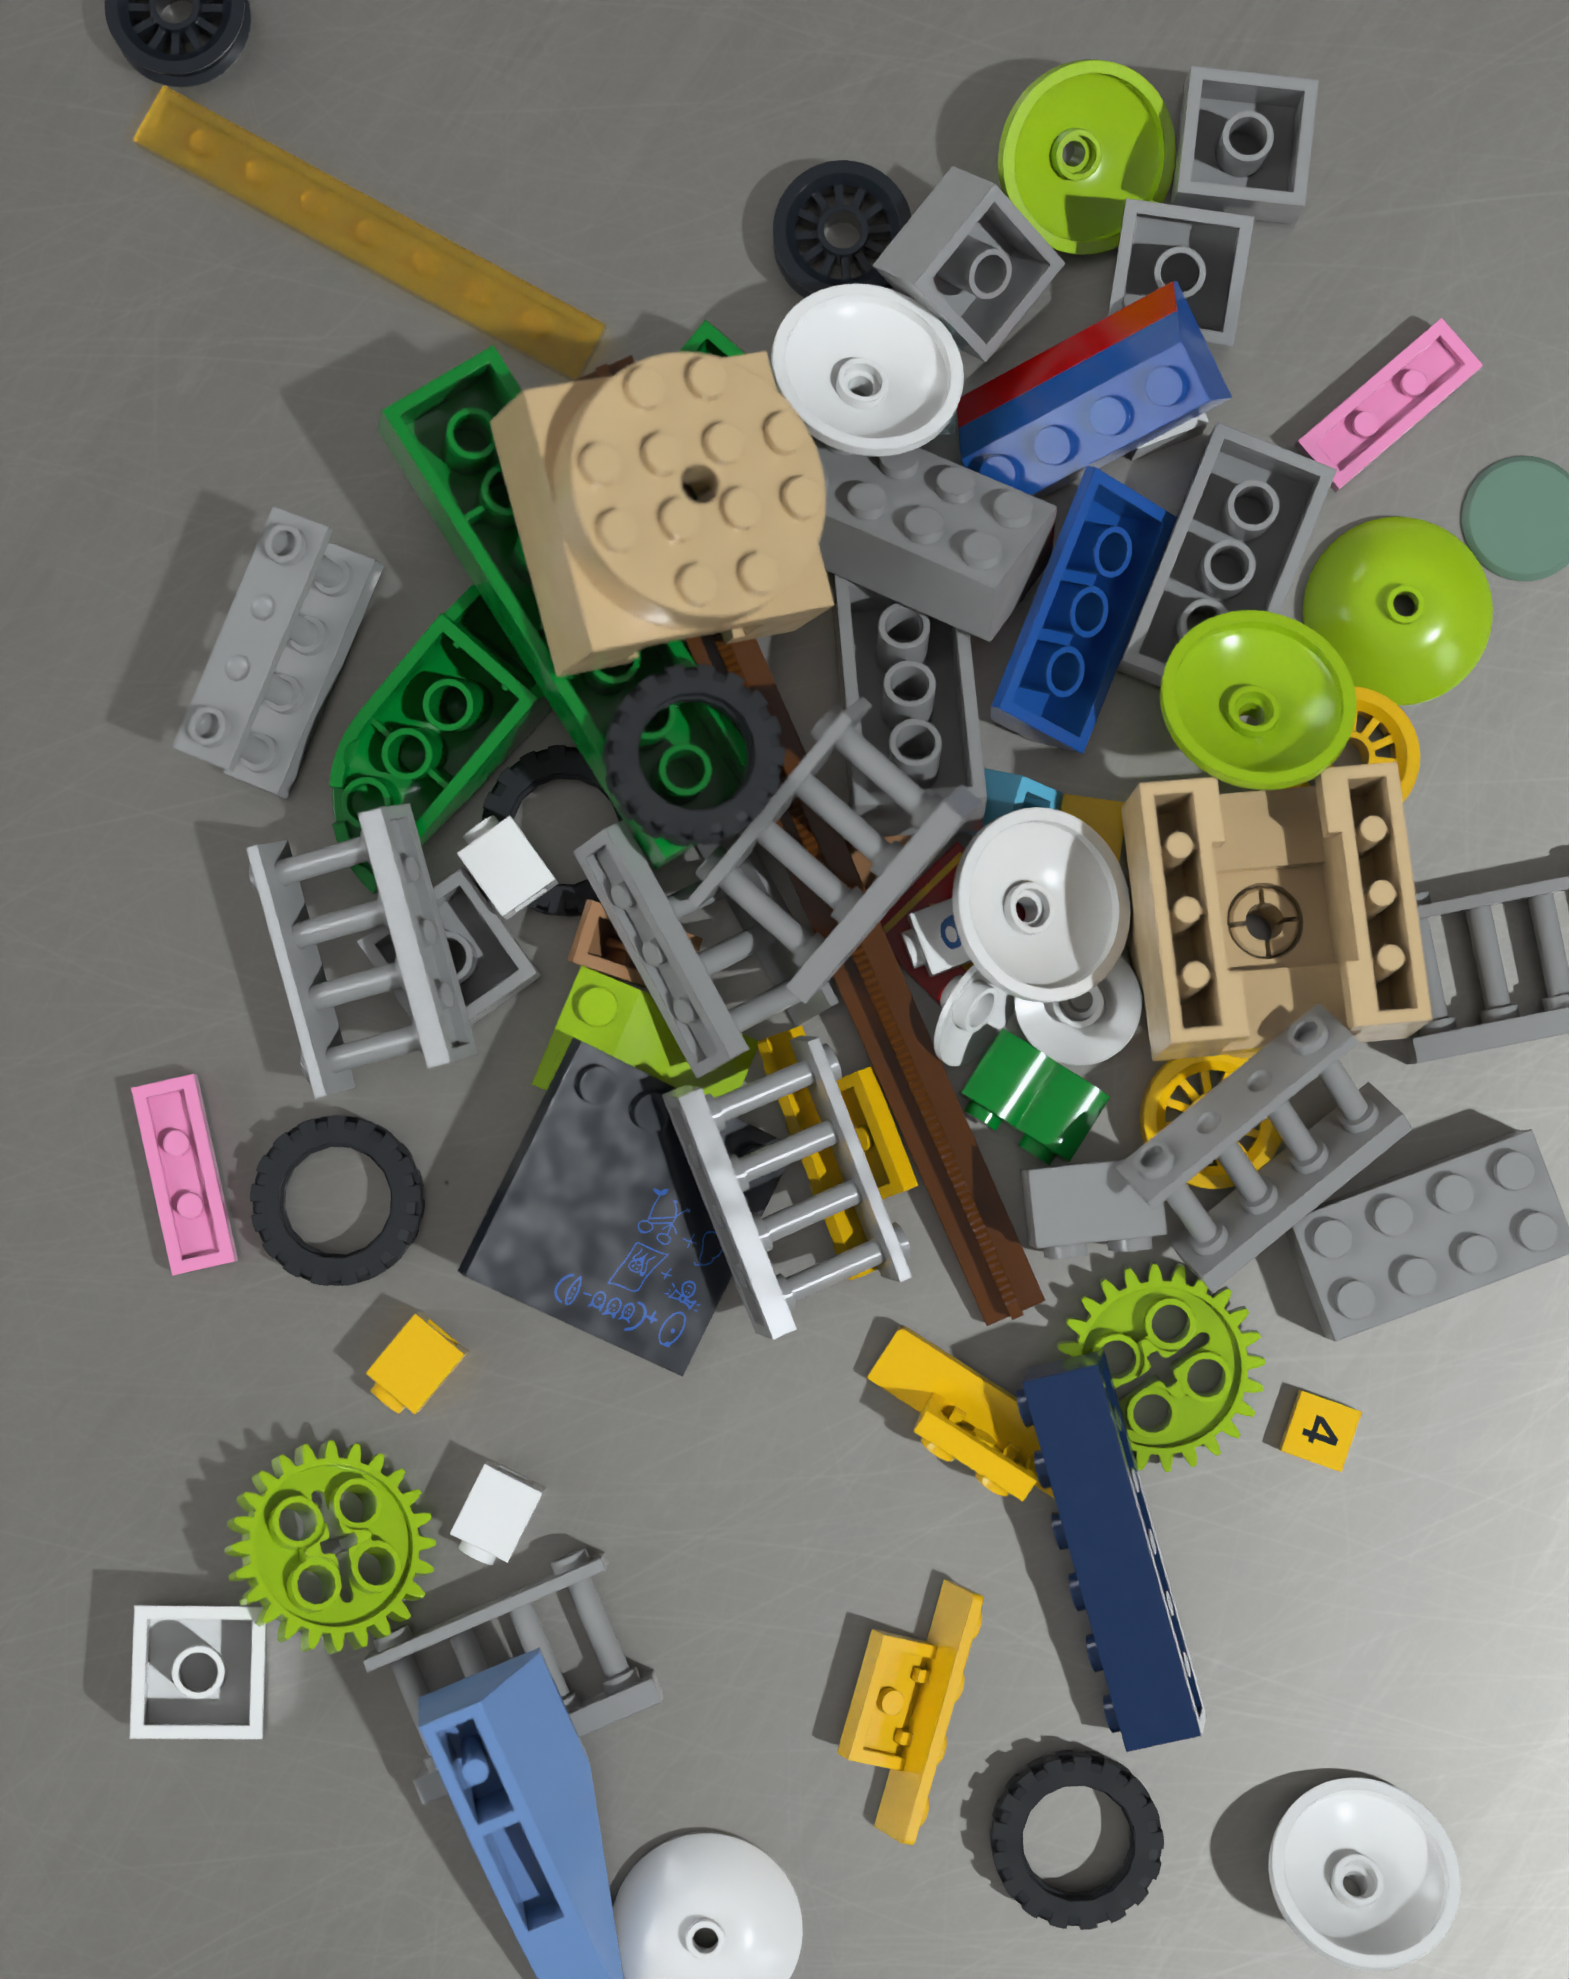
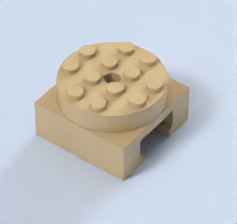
M767 351L725 358L691 352L665 353L649 357L630 365L613 376L523 390L490 421L557 677L627 664L638 658L637 651L645 646L721 632L724 645L792 632L835 605L818 545L823 530L826 509V490L822 464L807 427L791 404L777 391ZM681 482L686 483L693 489L698 498L697 503L685 495Z
M1397 762L1330 767L1315 777L1316 786L1219 794L1218 781L1215 777L1138 784L1121 807L1132 894L1127 944L1133 969L1144 992L1152 1061L1229 1055L1250 1059L1318 1003L1355 1036L1358 1043L1408 1038L1433 1020ZM1253 914L1264 918L1271 928V940L1265 944V940H1259L1252 936L1247 926H1241L1246 921V915Z

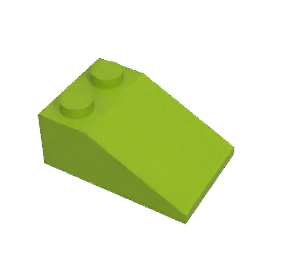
M581 965L531 1085L547 1091L573 1037L676 1088L684 1085L702 1087L704 1095L710 1093L716 1098L742 1087L758 1049V1040L741 1033L749 1050L697 1079L651 994Z

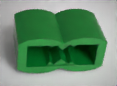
M1004 1028L998 1029L958 1092L960 1096L969 1101L964 1109L966 1114L993 1131H996L1001 1123L1011 1127L1023 1136L1017 1146L1048 1166L1051 1165L1055 1157L1064 1162L1071 1161L1110 1099V1096Z

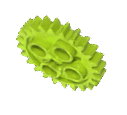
M1150 1262L1147 1280L1141 1281L1138 1280L1136 1274L1129 1266L1124 1267L1123 1277L1125 1286L1117 1289L1109 1280L1103 1277L1100 1279V1283L1105 1295L1104 1299L1098 1302L1084 1294L1080 1297L1085 1309L1090 1314L1086 1320L1067 1316L1066 1323L1073 1331L1078 1333L1076 1340L1058 1341L1057 1348L1063 1353L1075 1357L1100 1351L1106 1343L1111 1341L1128 1343L1133 1350V1360L1125 1371L1111 1374L1116 1389L1120 1385L1143 1375L1151 1368L1150 1362L1147 1359L1151 1353L1158 1351L1162 1357H1170L1196 1335L1202 1332L1207 1333L1209 1336L1207 1343L1180 1356L1169 1365L1173 1375L1168 1380L1162 1382L1156 1374L1152 1375L1137 1385L1128 1395L1118 1400L1132 1450H1135V1461L1138 1470H1143L1148 1463L1150 1455L1154 1454L1158 1455L1164 1471L1170 1472L1173 1464V1455L1181 1452L1191 1467L1197 1466L1196 1447L1203 1444L1215 1456L1220 1455V1447L1215 1436L1222 1431L1238 1439L1241 1434L1231 1420L1235 1413L1254 1417L1256 1413L1243 1400L1245 1392H1263L1264 1389L1260 1382L1248 1377V1370L1265 1365V1358L1257 1354L1247 1353L1246 1347L1261 1338L1260 1333L1257 1330H1239L1238 1325L1245 1320L1250 1312L1245 1306L1237 1307L1230 1311L1224 1308L1232 1294V1291L1227 1286L1217 1290L1210 1296L1207 1293L1208 1288L1198 1277H1196L1191 1285L1186 1283V1273L1183 1264L1177 1263L1170 1278L1162 1279L1158 1264ZM1166 1305H1176L1182 1308L1186 1314L1184 1330L1178 1336L1171 1339H1163L1157 1336L1152 1329L1154 1314ZM1202 1359H1212L1218 1362L1222 1369L1219 1384L1207 1392L1193 1390L1188 1384L1190 1367ZM1149 1394L1164 1397L1168 1403V1414L1165 1420L1154 1427H1145L1138 1424L1134 1419L1136 1403L1142 1397Z
M334 1440L321 1444L318 1458H316L310 1446L304 1444L295 1449V1465L284 1454L271 1460L276 1478L263 1470L251 1477L260 1495L251 1492H244L238 1495L237 1503L249 1514L248 1516L235 1517L227 1522V1527L243 1535L242 1541L224 1548L225 1554L240 1557L243 1561V1567L228 1575L229 1581L248 1580L251 1588L241 1597L239 1603L243 1606L259 1600L263 1609L259 1613L255 1624L260 1627L275 1619L280 1621L277 1641H287L299 1631L301 1632V1651L307 1652L315 1649L321 1636H323L327 1653L334 1654L342 1650L344 1637L346 1636L351 1647L357 1650L367 1646V1629L373 1636L380 1639L391 1634L386 1616L399 1623L411 1617L402 1599L416 1601L424 1598L426 1593L413 1579L414 1577L433 1573L434 1567L420 1560L419 1552L436 1546V1540L419 1536L417 1528L430 1521L432 1516L430 1513L413 1514L410 1506L422 1493L420 1489L411 1490L404 1494L401 1493L397 1487L405 1474L402 1468L387 1476L381 1473L384 1454L378 1453L364 1464L361 1463L360 1444L354 1443L347 1447L341 1458L338 1456ZM315 1491L320 1494L322 1499L320 1509L312 1501L311 1495ZM344 1491L354 1493L363 1504L364 1512L359 1523L349 1521L340 1509V1498ZM283 1509L293 1510L300 1515L304 1525V1532L299 1541L291 1540L282 1533L279 1526V1517ZM338 1539L341 1551L336 1554H323L320 1543L325 1540L334 1541ZM363 1553L373 1555L381 1565L382 1575L376 1586L367 1583L359 1573L358 1562ZM302 1571L313 1573L322 1584V1595L317 1604L307 1602L298 1591L297 1582ZM342 1585L350 1593V1601L348 1603L341 1599L340 1591Z

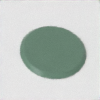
M1515 456L1492 464L1473 481L1463 502L1461 522L1465 541L1481 565L1500 577L1527 582L1550 577L1569 564V473L1557 464L1543 458Z

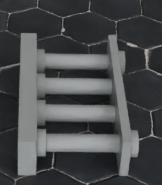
M273 506L172 748L224 769V774L287 799L384 565L376 559L330 543L329 541L334 531L330 527Z
M864 697L844 711L836 704L821 718L810 732V735L818 741L732 847L727 851L721 845L718 846L701 864L695 875L703 882L688 899L696 908H699L722 889L796 956L792 961L800 970L785 987L804 1004L828 983L982 803L963 785L957 788L945 800L937 793L930 797L861 736L854 728L873 706ZM836 749L913 816L909 823L918 831L905 846L897 840L890 844L815 777ZM797 797L873 863L870 870L878 878L865 893L857 886L853 890L847 887L776 823ZM759 843L834 909L831 916L839 924L827 938L823 937L819 932L812 936L738 870Z
M410 803L380 807L360 813L358 817L362 831L359 837L296 856H292L288 840L257 844L246 848L251 863L249 866L250 883L262 903L302 1049L300 1056L301 1069L306 1080L312 1085L315 1099L356 1088L351 1071L352 1068L418 1050L424 1054L427 1068L478 1055ZM367 861L372 865L379 890L377 900L315 918H309L300 881ZM384 924L389 928L397 955L394 963L334 980H326L317 947L318 943ZM401 987L407 992L414 1017L411 1026L344 1044L334 1006Z
M624 820L603 829L573 851L697 1079L749 1050L741 1032L786 1009L797 1027L839 1003L829 981L806 1004L790 992L785 986L800 970L792 961L796 955L722 889L699 908H696L688 899L703 882L702 880L665 896L648 865V858L634 839ZM745 829L712 845L702 846V844H697L704 860L720 845L728 851ZM754 849L738 870L793 918L758 852ZM725 897L743 931L697 953L679 919ZM756 953L774 987L728 1010L710 976Z
M1569 876L1431 903L1429 891L1415 894L1433 1020L1418 1030L1419 1037L1402 1040L1407 1065L1569 1033V967L1553 893L1569 890ZM1528 899L1548 998L1542 999L1544 1012L1520 1016L1518 1004L1511 1005L1491 906ZM1465 911L1486 1010L1480 1011L1482 1024L1457 1029L1455 1017H1448L1428 918Z
M1320 1003L1295 1021L1116 1167V1170L1152 1210L1164 1200L1169 1203L1186 1227V1230L1171 1241L1170 1245L1181 1260L1211 1292L1216 1290L1412 1130L1404 1114L1369 1081L1360 1089L1356 1087L1339 1058L1353 1048L1358 1041ZM1319 1076L1337 1104V1107L1307 1130L1288 1100ZM1268 1117L1287 1148L1257 1172L1237 1141ZM1217 1158L1237 1189L1210 1211L1206 1212L1186 1182Z
M800 1035L789 1040L797 1063L716 1098L710 1093L704 1095L702 1087L688 1085L662 1095L755 1333L773 1340L796 1330L790 1311L796 1309V1301L874 1266L878 1267L881 1277L903 1282L912 1278L906 1259L911 1257L908 1239L900 1225L890 1221L836 1081L842 1078L838 1059L827 1043L822 1045L820 1038ZM808 1087L820 1118V1123L740 1158L735 1154L728 1155L719 1133L726 1128V1121ZM831 1146L844 1180L843 1183L761 1218L757 1213L751 1214L743 1194L744 1191L749 1189L750 1181ZM854 1206L867 1242L786 1278L781 1273L775 1275L767 1255V1251L773 1249V1241Z
M586 1548L579 1549L551 1562L554 1573L416 1633L412 1634L409 1625L406 1624L391 1630V1634L385 1638L373 1639L376 1650L369 1652L363 1659L366 1671L368 1673L390 1663L428 1754L423 1758L426 1768L419 1770L413 1780L423 1805L448 1795V1791L418 1727V1698L429 1694L430 1691L414 1653L449 1638L465 1678L489 1669V1665L473 1627L508 1613L524 1652L527 1653L540 1647L579 1738L662 1702L664 1692L655 1671L651 1670L639 1675L636 1667L629 1668L592 1581V1576L606 1571L609 1562L604 1552L589 1557ZM566 1587L569 1590L606 1678L601 1681L604 1689L603 1692L580 1701L577 1692L570 1693L532 1602Z

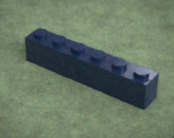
M1100 1350L1030 1367L1022 1381L1023 1388L1018 1389L1016 1392L1018 1408L1025 1427L1034 1426L1041 1450L1034 1451L1035 1468L1042 1488L1052 1487L1058 1511L1051 1514L1053 1532L1059 1549H1069L1075 1572L1069 1573L1070 1592L1076 1610L1087 1611L1093 1632L1086 1635V1646L1094 1672L1104 1671L1110 1694L1103 1696V1706L1109 1729L1112 1733L1121 1732L1126 1752L1202 1736L1207 1716L1105 1351Z

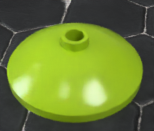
M1081 59L1054 67L1030 84L1009 113L1003 128L998 151V175L1001 190L1053 249L1071 254H1095L1114 249L1119 246L1126 198L1163 203L1173 178L1176 160V139L1171 116L1166 104L1152 84L1139 73L1124 65L1100 59ZM1072 142L1074 154L1071 160L1065 163L1062 152L1065 145Z
M1395 516L1370 520L1349 529L1327 547L1313 566L1307 579L1302 599V623L1320 634L1338 652L1349 670L1354 686L1379 692L1391 699L1399 707L1422 704L1447 693L1464 680L1482 657L1490 637L1493 621L1490 586L1485 572L1471 550L1446 529L1431 522L1411 517ZM1398 595L1409 596L1415 605L1413 615L1408 617L1399 615L1393 606L1394 598Z
M1260 610L1232 611L1199 623L1186 633L1174 647L1168 658L1160 684V704L1163 719L1171 737L1180 750L1195 765L1213 777L1229 784L1249 789H1284L1302 784L1318 776L1332 765L1342 753L1350 738L1356 718L1357 702L1353 680L1338 652L1326 639L1307 625L1273 612ZM1240 716H1251L1257 720L1259 725L1252 726L1246 724L1240 719Z

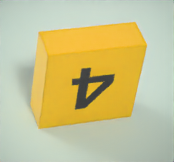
M1299 1389L1278 1450L1342 1473L1362 1411Z

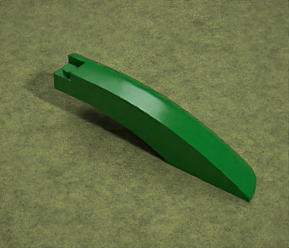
M707 320L700 325L679 351L702 353L720 358L747 354ZM690 487L692 494L695 498V501L697 503V495H695L693 489ZM474 583L445 613H440L360 709L346 729L334 756L329 787L332 788V807L335 821L332 827L338 843L360 836L362 827L358 814L380 807L410 803L421 846L423 847L553 710ZM368 861L350 866L360 882L372 894H376L379 891L372 865Z

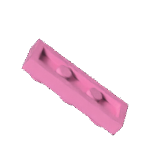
M1440 318L1299 439L1295 447L1304 457L1337 469L1331 484V488L1337 493L1478 372L1483 364L1443 318Z
M190 1074L132 1087L131 1091L172 1276L238 1261L198 1075Z

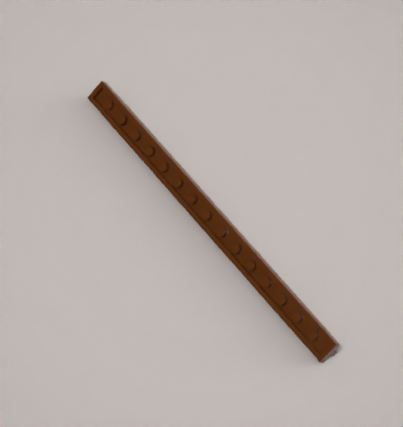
M632 355L610 365H607V363L595 368L596 371L572 382L613 376L634 364L635 361ZM681 482L685 495L690 500L696 502L689 485ZM721 632L685 638L696 665L716 666L715 671L727 675L730 671L745 679L743 685L752 692L757 689L768 702L765 706L771 717L776 716L780 724L782 733L778 737L780 747H784L785 755L784 765L780 768V782L776 790L777 792L807 754L757 640L751 639L724 645ZM797 797L776 823L847 887L853 890L857 886L865 893L866 889L843 836ZM786 867L814 933L819 932L823 937L827 938L839 924L831 916L834 909ZM879 922L833 977L986 1325L989 1326L1010 1316L1014 1320L1024 1315L1023 1310L1046 1300L941 1060L935 1053L934 1044Z

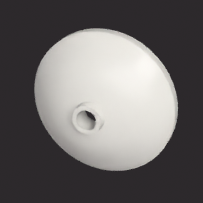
M843 284L825 288L809 295L796 304L785 316L776 333L771 351L770 366L777 391L795 409L810 435L831 447L852 454L891 456L925 445L942 432L950 422L963 390L964 372L961 355L945 325L936 315L916 300L881 286ZM851 390L861 391L866 396H859L853 393Z
M1035 807L1013 811L996 818L983 827L972 838L960 858L954 878L952 894L957 932L967 955L975 967L993 985L1022 1000L1051 1003L1075 998L1088 992L1103 981L1112 971L1123 952L1130 925L1129 892L1125 876L1115 854L1103 838L1085 822L1071 814L1050 808ZM1017 901L1025 909L1024 921H1021L1017 915Z
M1341 1778L1315 1786L1299 1797L1285 1812L1278 1823L1271 1841L1269 1877L1272 1892L1280 1912L1290 1928L1308 1947L1336 1964L1355 1970L1373 1972L1405 1967L1430 1952L1446 1935L1456 1916L1460 1900L1461 1878L1459 1864L1452 1843L1434 1815L1417 1799L1395 1786L1367 1778ZM1343 1879H1350L1356 1882L1360 1888V1896L1349 1894L1343 1886Z
M696 1831L674 1836L661 1842L645 1853L632 1866L619 1887L613 1906L624 1979H790L799 1958L803 1935L802 1914L792 1882L783 1868L769 1853L758 1845L733 1834L717 1831ZM701 1928H710L716 1932L718 1941L711 1948H701L693 1939L695 1932Z

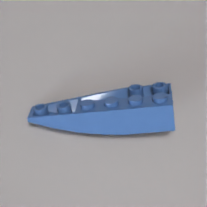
M540 1647L419 1697L418 1727L488 1881L537 1979H624L590 1760Z

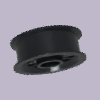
M105 0V16L109 31L126 60L141 75L165 86L193 87L218 78L238 60L250 34L251 10L249 0H223V4H213L218 0H145L149 3H136L137 0ZM188 1L193 4L192 13L183 22L169 23L163 20L166 9L172 3ZM134 20H144L134 25ZM208 21H221L218 28ZM202 34L210 38L203 46L198 39ZM153 37L149 45L144 43V41ZM171 41V54L164 53ZM191 43L195 50L184 53V44Z
M829 161L818 164L800 174L782 194L773 221L774 256L785 281L803 298L822 289L843 284H870L892 289L893 287L873 268L864 254L878 259L887 247L872 240L889 239L890 244L912 217L903 193L883 172L870 165L856 161ZM843 192L855 194L851 205L844 204ZM834 193L835 206L830 207L823 196ZM865 199L874 204L863 213L860 211ZM813 204L821 217L806 211V208ZM882 216L887 223L870 225ZM836 223H848L857 229L860 239L849 248H837L827 241L825 232ZM797 224H801L811 229V231L796 232ZM814 246L803 255L800 254L798 247ZM824 258L825 261L820 272L811 267L814 263ZM855 263L862 273L861 276L851 278V264ZM834 265L841 266L842 279L829 277Z

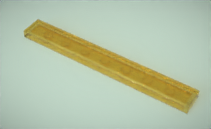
M165 85L162 86L133 138L135 144L140 148L570 381L581 378L607 331V325Z

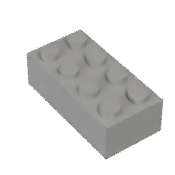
M1217 422L1207 439L1117 670L1160 687L1165 666L1174 647L1186 633L1199 623L1232 611L1260 610L1280 614L1337 469Z
M811 435L822 464L825 479L826 509L823 530L818 543L825 570L991 642L1047 567L1053 551L1057 506L921 448L891 456H864L836 449Z
M834 574L833 600L835 605L832 606L841 709L844 711L862 697L873 706L854 729L930 797L937 793L945 800L961 785L968 789L982 803L957 832L980 831L983 826L987 794L970 633ZM846 758L850 808L883 837L915 835L918 830L909 823L913 816Z
M1532 1129L1515 1130L1325 1201L1286 1232L1325 1338L1335 1342L1569 1255V1225Z

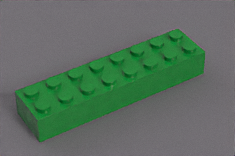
M492 345L382 409L377 431L618 813L627 824L654 870L697 844H690L688 847L670 844V840L661 837L654 839L641 831L643 827L633 819L631 821L626 819L618 809L620 803L614 794L610 795L605 781L607 773L605 764H602V750L606 742V731L613 715L625 697L641 681L652 674L662 673L666 668L684 664V668H695L696 664L681 640L645 646L637 651L638 658L627 664L561 677L556 676L490 426V421L523 390L495 346ZM699 702L675 703L657 712L645 725L638 745L640 769L649 787L667 803L687 810L710 809L728 800L741 786L747 767L746 744L732 721L719 709Z

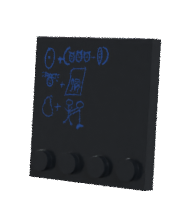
M573 1037L457 1271L471 1280L683 1377L733 1274L662 1097L663 1094L677 1088ZM738 1118L726 1121V1128L719 1132L728 1155L735 1154L738 1158L781 1140ZM786 1166L749 1182V1189L744 1191L743 1194L752 1215L757 1213L762 1217Z

